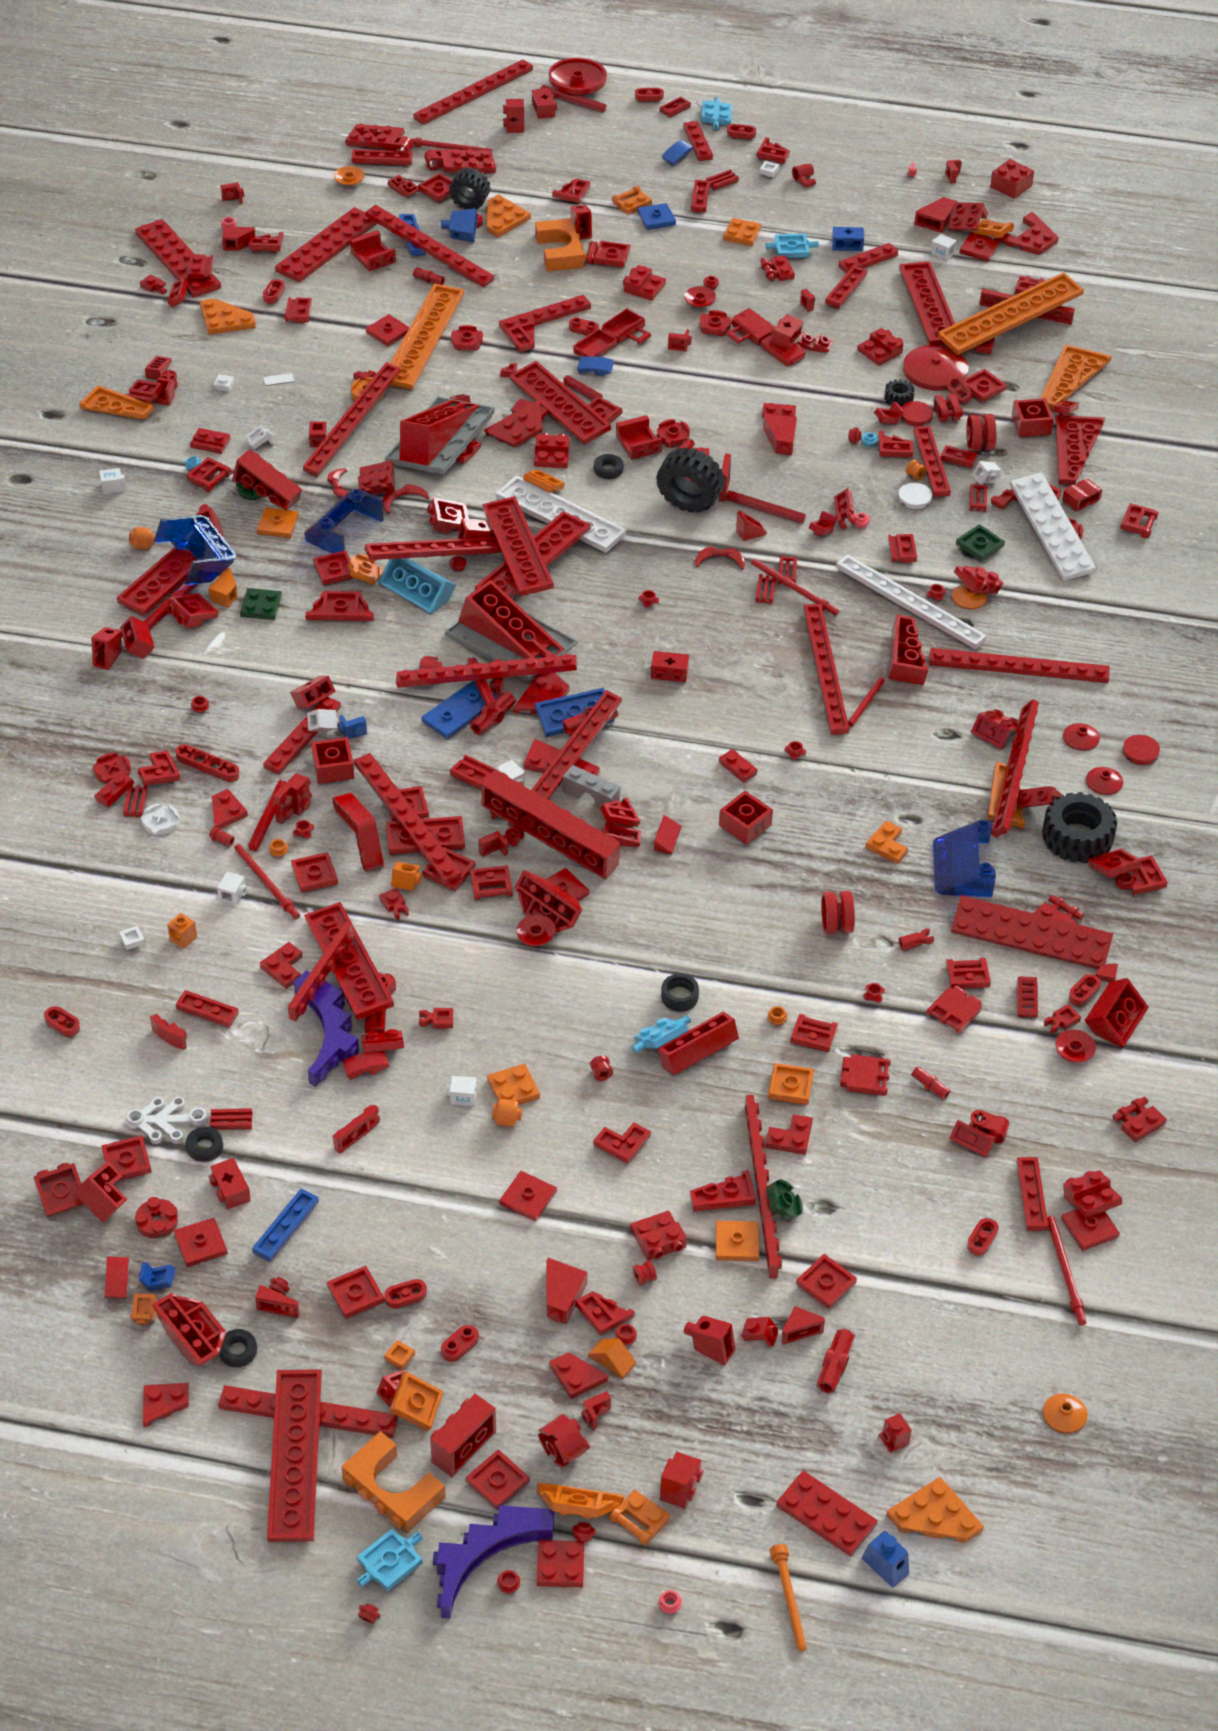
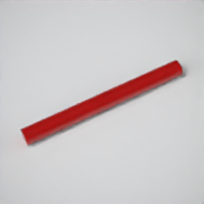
M882 677L877 679L848 720L849 727L854 726L885 682Z

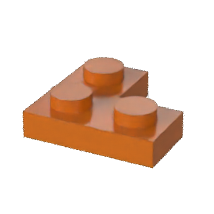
M887 820L870 837L865 848L896 864L908 853L907 847L895 841L901 835L902 828Z

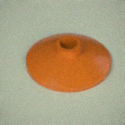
M345 166L336 170L334 178L340 184L355 185L364 180L365 173L358 167Z
M963 584L953 590L952 600L961 608L978 609L986 603L987 595L985 593H972Z
M1064 1393L1053 1395L1047 1399L1043 1407L1044 1420L1055 1431L1074 1433L1082 1429L1086 1424L1088 1417L1087 1409L1084 1403L1073 1395Z

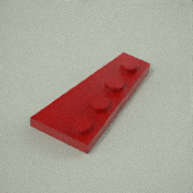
M534 739L523 763V769L544 773L561 750ZM579 759L575 764L576 767L596 776L600 773V767L585 760Z

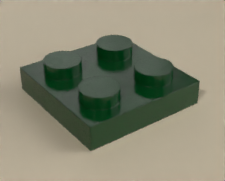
M979 524L957 538L956 545L979 561H983L1004 547L1005 541Z
M247 588L240 610V617L276 620L282 599V591Z

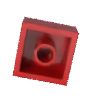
M1009 159L992 171L990 187L1015 199L1032 186L1034 170L1015 160Z
M1046 398L1014 400L1012 419L1019 437L1051 435L1054 419Z
M348 737L311 742L312 758L318 784L355 779L354 763Z
M743 791L720 809L719 826L747 845L772 825L773 809L747 791Z

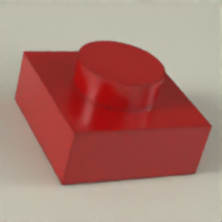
M807 289L801 290L800 304L808 312L814 310V295Z

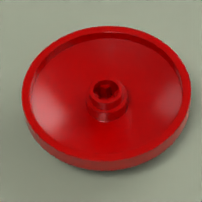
M567 58L556 62L549 69L550 84L555 89L568 94L583 95L593 93L603 88L607 81L606 69L600 63L591 59Z
M927 345L918 347L906 355L903 372L911 383L920 388L944 391L948 390L946 384L951 377L958 376L962 380L967 378L968 363L963 355H957L948 347Z

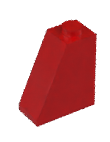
M943 197L918 209L915 213L914 225L943 233L949 224L954 202L958 201Z
M764 413L763 429L775 453L792 455L797 417Z
M549 1257L547 1258V1317L555 1322L568 1323L575 1309V1300L581 1298L587 1286V1271Z

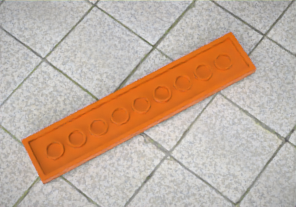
M1063 272L938 332V338L959 355L1083 295L1084 289Z
M439 284L433 285L390 364L400 367L399 375L390 386L414 389L464 296V289Z

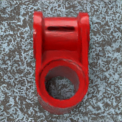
M983 1110L972 1112L969 1125L975 1128L978 1126L979 1130L996 1137L994 1143L999 1144L1005 1141L1010 1125L1008 1119Z

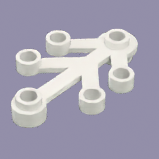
M156 1097L144 1109L129 1111L125 1122L129 1128L140 1129L147 1134L152 1144L161 1143L162 1134L160 1131L151 1128L148 1124H156L170 1136L172 1143L179 1144L183 1141V1133L180 1130H176L169 1123H192L194 1126L200 1127L206 1122L207 1116L206 1111L202 1108H194L190 1114L170 1115L175 1110L181 1111L185 1108L184 1098L175 1097L165 1107L164 1100L161 1097ZM153 1111H160L156 1115H150Z

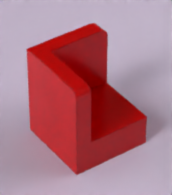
M158 378L157 383H161L164 389L154 399V403L170 406L175 397L174 381Z

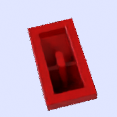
M740 510L737 512L736 532L743 541L767 534V531L759 521Z
M794 1306L783 1328L782 1344H788L823 1333L824 1317Z

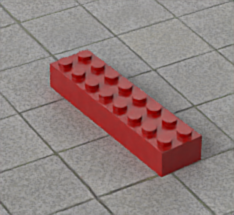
M496 769L482 783L481 806L605 880L619 865L620 843L615 838L602 833L600 829L592 827L583 819L575 817L568 810L560 808L553 801L543 798L536 791H531L521 782H516L508 777L507 774Z

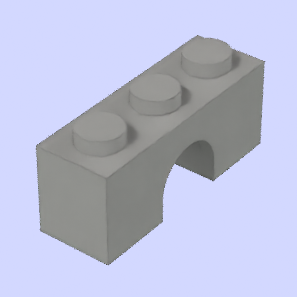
M574 765L563 776V792L579 799L584 792H587L593 797L594 806L599 809L604 803H612L615 800L620 802L621 787Z

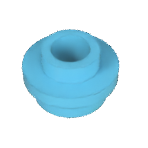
M872 432L863 434V445L874 447L878 442V436Z
M197 456L188 458L185 461L186 469L193 470L201 463V460Z

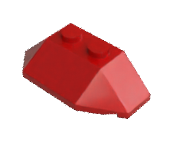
M526 870L522 871L515 885V890L518 892L524 914L527 916L544 915L550 918L555 924V933L573 928L582 912L578 900L551 881Z
M170 1293L152 1304L166 1334L190 1364L202 1366L220 1354L226 1330L202 1301Z

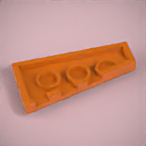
M99 385L79 403L80 409L143 420L154 411L151 404Z
M997 761L994 766L987 819L991 821L995 819L1008 765ZM1016 802L1010 825L1023 829L1025 826V820L1022 818L1023 810L1017 807Z

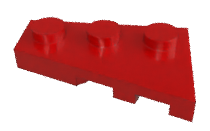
M749 1170L743 1171L742 1175L734 1178L732 1176L726 1177L724 1182L718 1184L710 1183L690 1191L693 1212L756 1205V1197Z

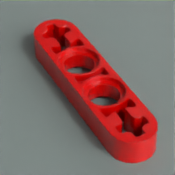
M186 744L179 745L175 749L177 761L227 782L237 781L240 777L239 767L231 762ZM197 758L204 759L202 762L195 761ZM214 764L220 765L218 768H211Z

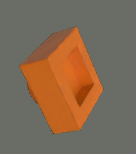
M396 1340L384 1355V1360L403 1370L415 1356V1350Z

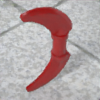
M347 468L334 470L328 475L327 481L333 485L334 494L345 499H361V495L349 493L339 484L338 478L341 474L347 472Z
M405 484L403 488L384 495L383 507L390 514V506L394 499H397L399 496L417 494L429 499V495L419 486Z
M713 546L704 548L698 553L695 561L696 567H699L701 562L708 557L726 556L735 560L742 570L745 566L741 553L732 547L726 549H716Z

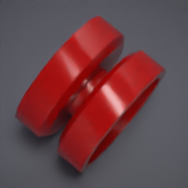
M984 414L981 418L979 415H968L966 422L968 450L971 452L980 451L982 447L984 451H993L996 447L997 437L994 415Z
M850 890L840 891L838 897H836L833 891L822 893L821 917L825 934H836L838 925L842 933H853L855 909L853 895Z

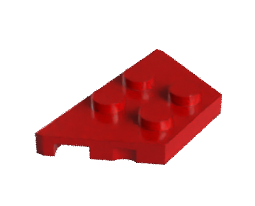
M539 399L484 429L485 435H492L498 441L507 443L515 448L542 433L543 426Z
M324 591L320 598L313 603L311 611L305 613L306 620L374 621V613L370 612L368 604L363 600V596L359 591Z
M556 673L537 674L513 707V713L519 714V711H530V714H537L534 707L535 703L564 697L569 693L570 686Z

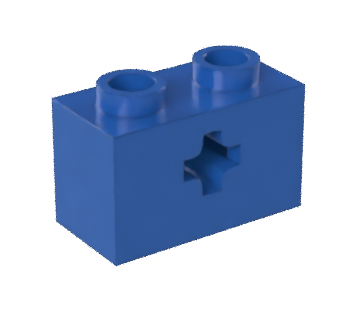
M833 227L832 250L863 251L864 227Z

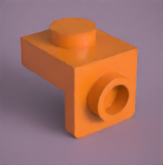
M134 1293L132 1314H130V1319L135 1321V1324L149 1325V1321L155 1322L156 1312L152 1304L157 1301V1295Z

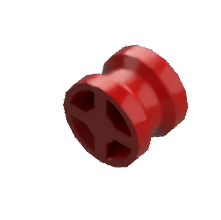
M165 370L161 373V378L174 381V389L178 387L175 371Z
M597 1056L590 1062V1068L594 1071L593 1076L596 1080L604 1081L613 1075L614 1071L610 1066V1060L607 1056Z
M650 1260L645 1261L643 1265L636 1264L632 1266L634 1278L639 1286L644 1285L647 1281L653 1282L657 1280L655 1268Z

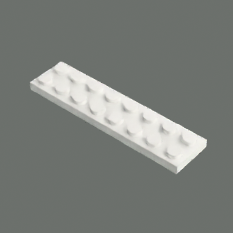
M1043 473L1010 481L1014 494L1062 580L1066 581L1095 573L1096 567Z
M517 475L496 492V498L499 500L515 496L523 512L547 524L563 511L589 523L591 529L579 540L605 553L626 535V529Z

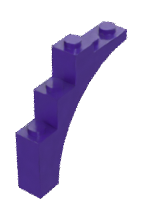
M307 970L294 982L295 995L310 974ZM325 981L322 987H319L314 1000L308 1004L322 1023L325 1033L322 1049L316 1061L308 1070L309 1083L315 1087L320 1081L326 1079L328 1073L333 1068H336L340 1061L343 1062V1060L359 1053L358 1038L349 1033L352 1029L351 1014L342 1010L345 1006L343 991Z
M499 1505V1513L494 1514L493 1525L469 1524V1532H464L463 1544L439 1542L438 1551H434L433 1565L437 1566V1575H440L439 1587H443L442 1594H438L437 1608L441 1609V1618L451 1619L454 1602L462 1585L470 1574L485 1560L500 1551L516 1545L538 1542V1540H553L555 1511L544 1508Z

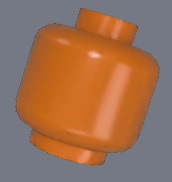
M134 527L129 532V544L134 549L149 550L151 544L154 545L155 534H152L150 528Z
M499 1099L497 1103L493 1104L492 1119L495 1120L497 1125L514 1127L517 1120L521 1121L522 1108H518L517 1101Z

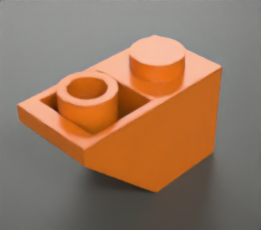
M228 567L209 586L208 590L211 602L227 608L238 598L236 582L231 568Z

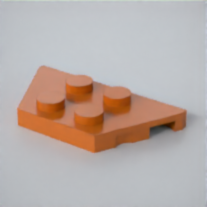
M542 1482L537 1483L536 1492L552 1511H556L561 1515L575 1514L585 1519L599 1518L618 1508L624 1501V1495Z

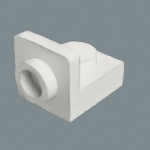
M262 424L245 436L254 450L267 440L272 445L275 443L272 439L274 435L270 429H265Z

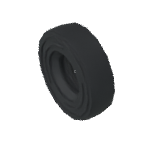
M614 454L598 456L593 466L595 474L603 479L619 477L623 473L624 468L622 459ZM606 464H611L615 467L607 469L602 466Z
M205 1126L192 1130L185 1142L189 1156L200 1162H207L217 1158L223 1149L222 1136L218 1130L212 1127ZM202 1139L212 1141V1146L208 1149H199L196 1145Z
M233 1329L226 1332L219 1354L220 1360L230 1367H242L252 1362L257 1354L255 1337L244 1329ZM235 1342H241L245 1344L246 1349L241 1354H233L229 1351V1347Z

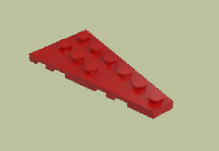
M1056 415L1058 484L1076 485L1105 423L1104 417Z

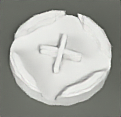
M908 483L900 488L898 499L907 508L923 509L931 503L932 492L923 484Z
M151 805L144 810L141 816V824L143 829L150 834H169L179 825V814L177 809L171 805Z

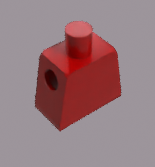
M586 205L571 206V219L576 226V233H579L580 240L592 238L591 210Z
M461 519L457 539L494 537L486 520Z
M104 627L91 637L92 666L106 670L112 667L122 651L121 638L123 636L121 630Z
M701 1316L696 1324L692 1322L686 1323L683 1332L692 1337L694 1349L725 1366L736 1351L732 1324L708 1316Z

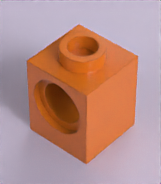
M397 862L392 869L391 887L414 891L417 884L420 885L422 874L419 873L420 866Z
M182 913L178 914L167 924L169 940L183 949L197 938L195 921Z

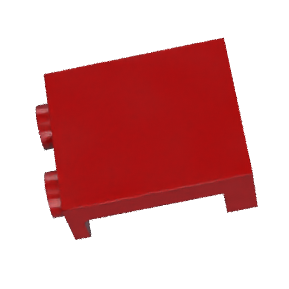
M378 230L350 239L351 253L369 272L396 262V250L394 248L388 249L381 242V235Z
M647 415L616 423V437L631 460L662 452L661 437H655L649 427Z

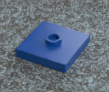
M667 203L638 208L637 212L647 230L676 225V219Z

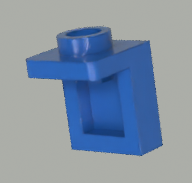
M343 715L339 716L337 727L340 734L343 733L348 739L367 734V724L364 716L346 721Z
M144 1262L139 1272V1281L150 1292L172 1287L175 1268L171 1264L152 1268L147 1262Z

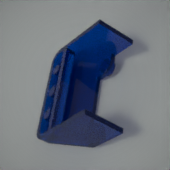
M359 489L351 490L337 500L305 530L306 542L330 553L345 551L344 536L332 530L353 510L380 522L384 521L383 500Z
M193 515L160 519L154 542H171L178 550L189 549L197 559V561H192L185 582L186 585L212 582L234 563L236 553L206 516Z

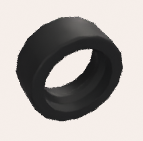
M679 973L668 976L663 981L661 999L667 1008L681 1012L690 1010L697 1004L699 986L693 977ZM675 987H683L690 990L692 994L685 998H677L670 995L668 991Z

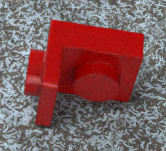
M961 159L947 160L945 174L950 184L956 183V179L961 171Z
M238 182L220 185L222 201L238 199L239 203H243L242 197H245L244 190L240 188Z
M686 329L685 334L669 333L668 350L687 352L688 345L692 343L689 329Z
M403 1370L383 1376L377 1389V1395L389 1407L392 1405L401 1376L404 1373Z
M606 1391L583 1401L582 1418L586 1424H590L593 1430L597 1428V1415L602 1416L611 1409L609 1393Z

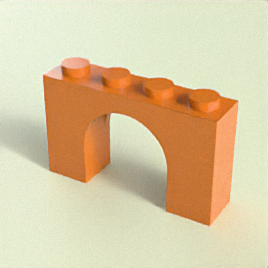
M571 218L535 222V237L538 244L560 242L567 245L561 248L544 249V264L547 272L584 267L586 253L583 251L579 233H576V226Z
M380 1431L341 1466L342 1479L347 1486H353L362 1499L365 1501L369 1500L381 1515L385 1514L389 1517L391 1523L396 1528H401L408 1533L446 1498L445 1485L428 1472L412 1488L405 1492L390 1493L381 1489L375 1482L376 1477L397 1457V1445Z

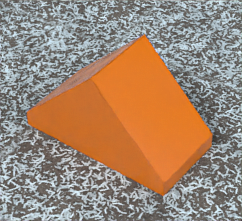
M619 1338L601 1339L588 1353V1357L622 1379L636 1365V1361Z

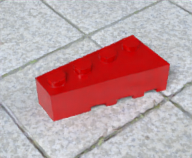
M249 449L237 459L232 481L235 483L241 482L244 488L256 490L257 495L268 497L271 503L286 511L300 500L302 489L299 485L275 469L272 464L266 462L259 454Z
M896 615L892 627L888 679L924 686L929 670L928 666L925 665L926 659L924 654H922V645L918 639V630L914 617Z

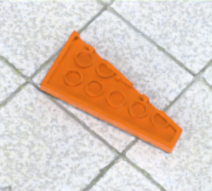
M1065 344L1041 398H1046L1049 408L1054 410V405L1069 398L1111 361L1112 356Z

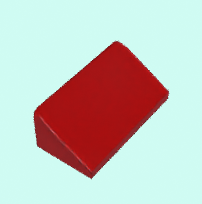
M663 815L654 840V851L672 854L682 826L668 816Z

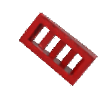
M155 356L145 368L146 378L155 380L161 378V373L168 369L172 358Z
M605 822L602 833L615 838L620 843V846L640 847V830Z
M1019 976L1016 983L1017 1015L1021 1017H1038L1037 977Z
M259 1285L255 1296L257 1310L299 1318L298 1301L268 1287Z

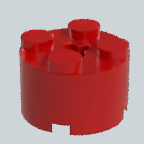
M564 1414L559 1415L538 1430L541 1432L538 1434V1438L544 1451L548 1456L552 1454L556 1458L553 1462L560 1468L566 1467L590 1449L589 1443L579 1432L581 1430L579 1423L574 1418L570 1420Z

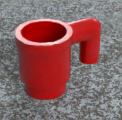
M805 163L792 167V176L795 181H800L804 187L816 184L815 179L806 180V178L814 175L812 164Z
M423 656L420 659L419 669L437 668L442 666V662H438V657Z

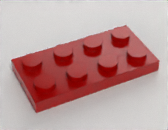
M462 816L421 819L442 848L445 847L449 850L465 849ZM397 821L386 822L389 855L419 852Z
M804 1470L776 1502V1506L850 1557L853 1556L878 1523L877 1519Z

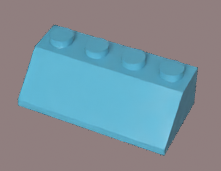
M411 558L389 559L378 583L429 613H434L449 601L456 587V584Z

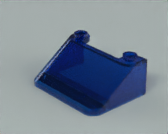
M978 820L938 836L933 840L934 888L937 893L952 896H993L996 871L988 862L980 864L979 843H989L993 827L992 820Z

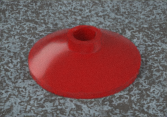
M696 286L688 289L685 292L684 298L692 306L707 307L715 302L716 294L710 288Z
M1074 723L1065 728L1063 739L1071 748L1086 751L1098 745L1100 735L1094 727L1088 724Z
M1096 767L1088 772L1086 783L1092 791L1098 794L1112 795L1122 789L1123 778L1119 772L1112 768Z
M530 915L518 923L516 932L519 940L524 944L541 946L553 939L556 928L550 918L544 915Z
M1066 1030L1059 1034L1055 1043L1056 1050L1062 1058L1076 1063L1091 1059L1096 1051L1094 1039L1081 1030Z

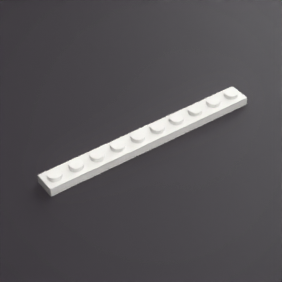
M848 554L837 562L836 568L971 648L977 649L986 641L987 635Z

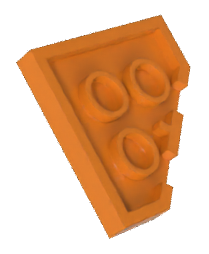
M499 194L488 200L487 232L497 238L531 219V213Z
M218 299L200 301L208 335L256 328L253 313Z
M938 1477L887 1510L886 1514L900 1532L924 1533V1536L940 1539L942 1537L955 1538L956 1541L964 1543L981 1533L984 1529L982 1523L941 1477Z

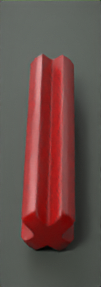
M566 375L563 378L565 385L589 399L594 400L598 396L603 398L601 393L570 375Z

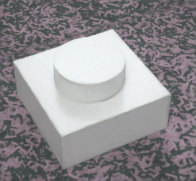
M765 161L760 167L759 174L774 177L779 170V164Z
M218 374L213 384L214 390L230 392L235 382L234 377Z
M138 926L119 932L126 951L145 944L144 937Z

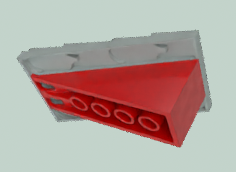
M437 396L425 411L400 421V441L385 457V462L392 460L393 464L432 473L436 472L443 475L456 462V458L467 448V445L482 431V427L492 418L495 407Z
M491 579L466 597L458 622L444 633L463 647H468L492 662L501 658L502 661H509L512 659L523 660L528 658H544L546 656H562L578 643L574 638L526 613ZM537 674L524 675L518 677L525 681H529L533 679Z

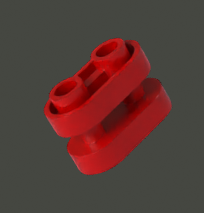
M947 394L946 400H944L942 395L934 396L933 405L939 422H947L949 416L952 421H960L961 417H963V408L960 407L959 398L955 394Z

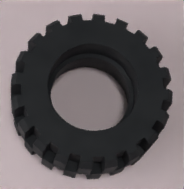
M688 447L678 448L670 452L656 475L657 487L660 488L659 492L661 495H664V499L667 502H671V505L674 507L677 506L680 510H688V512L692 513L710 509L721 493L725 480L722 469H719V464L714 462L710 455L707 456L703 451L699 452L697 449H688Z
M1073 792L1067 793L1066 796L1061 795L1057 797V800L1054 799L1052 804L1047 807L1042 837L1048 849H1051L1053 854L1059 855L1061 859H1069L1074 863L1076 861L1087 863L1089 858L1097 857L1111 850L1117 829L1116 814L1111 809V806L1107 802L1104 803V800L1099 797L1095 798L1094 795L1089 793L1086 795L1083 792H1078L1077 794H1073ZM1081 824L1091 830L1078 831L1070 828L1068 825Z

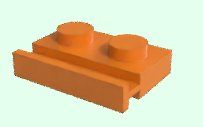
M540 470L525 473L523 477L524 480L550 493L564 489L565 482Z

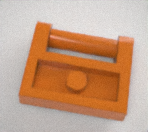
M635 186L632 190L620 195H613L611 198L613 204L627 215L638 211L639 207L652 205V199L643 193L639 186Z
M984 219L979 223L978 230L973 231V233L1001 238L1007 232L1013 231L1014 224Z
M634 1489L618 1508L611 1512L609 1520L613 1523H619L638 1537L639 1542L646 1546L668 1523L670 1514ZM626 1513L648 1530H642L623 1515Z

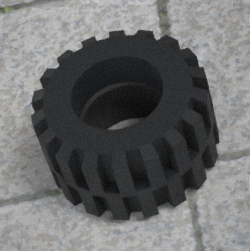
M470 167L468 169H460L449 186L450 198L454 200L455 204L459 205L458 207H463L464 210L474 208L477 210L483 206L490 193V182L487 181L488 178L484 176V173L478 172V169L473 170Z

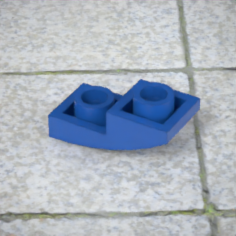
M679 140L663 153L662 159L674 166L681 158L684 159L693 147L683 140Z
M580 357L577 370L579 374L593 371L596 376L611 374L614 360L604 357Z

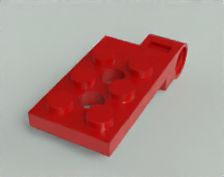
M356 124L345 139L348 146L386 148L388 151H411L413 148V141L409 137L403 136L405 131L404 128Z
M430 149L424 154L426 166L431 171L438 170L442 163L444 172H458L460 169H468L470 167L473 170L478 169L480 173H496L492 152L488 150Z

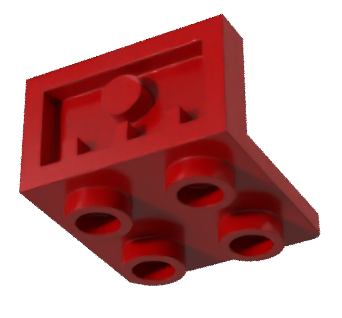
M954 202L948 229L978 230L980 219H987L988 216L984 203Z
M998 709L987 710L978 714L970 733L1003 749L1011 732L1016 731L1018 720L1013 717H1006L1004 712Z

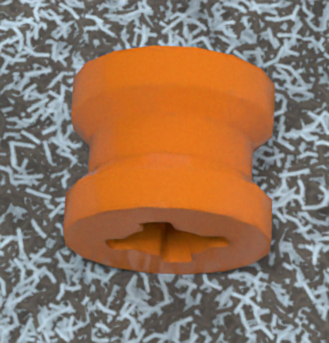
M914 459L907 465L905 472L909 476L912 475L916 481H919L926 474L927 468L924 465H920L919 461Z

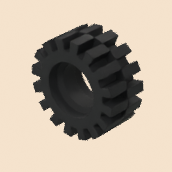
M894 379L893 382L889 381L885 386L884 400L890 406L893 402H897L902 407L905 403L914 400V385L911 382L907 383V380L903 382L902 379H899V381Z

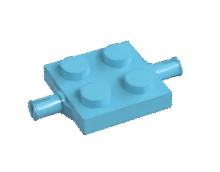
M715 97L714 102L703 100L701 122L713 124V130L716 127V131L719 129V125H730L732 104L720 103L719 97L718 99Z
M776 234L775 243H766L765 247L766 249H775L778 256L786 255L787 258L809 257V248H818L819 242L809 241L806 238V234Z
M686 1015L680 1020L661 1018L656 1021L655 1025L641 1029L640 1033L634 1036L636 1044L631 1046L632 1051L637 1054L643 1049H657L689 1031L687 1024L691 1023L690 1017Z
M393 1528L357 1556V1561L366 1570L365 1574L356 1579L358 1585L363 1588L373 1579L387 1592L423 1564V1559L415 1552L413 1547L423 1540L422 1535L416 1531L415 1534L406 1539L400 1536Z

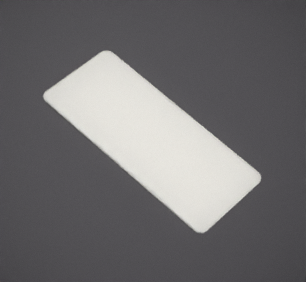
M292 373L263 377L265 385L294 381Z

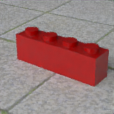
M723 1011L658 1048L662 1067L672 1075H675L738 1040L739 1035L735 1019Z

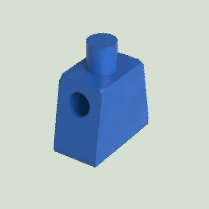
M476 209L452 211L450 220H441V229H449L450 238L475 242L478 220Z
M883 1531L868 1544L861 1559L892 1588L909 1575L908 1552L897 1542L893 1535Z

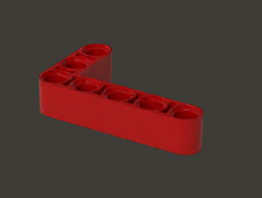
M351 792L333 797L332 801L336 813L355 833L363 870L367 872L384 867L377 826L372 814Z

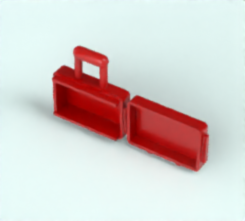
M626 308L605 322L601 329L589 333L588 336L573 345V352L581 357H600L615 347L617 342L621 343L630 338L641 344L651 337V333L642 329L645 327L644 317ZM637 331L643 333L639 338L633 336Z
M751 308L732 317L731 324L734 328L727 331L726 334L737 344H740L747 338L757 346L761 343V347L787 367L805 357L806 351L795 342L788 350L771 343L772 336L770 333L774 326ZM739 331L744 336L740 338L735 334V332Z

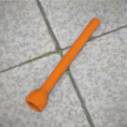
M777 1544L772 1546L769 1552L771 1560L778 1565L797 1649L803 1652L807 1646L786 1563L789 1557L788 1547L786 1544Z

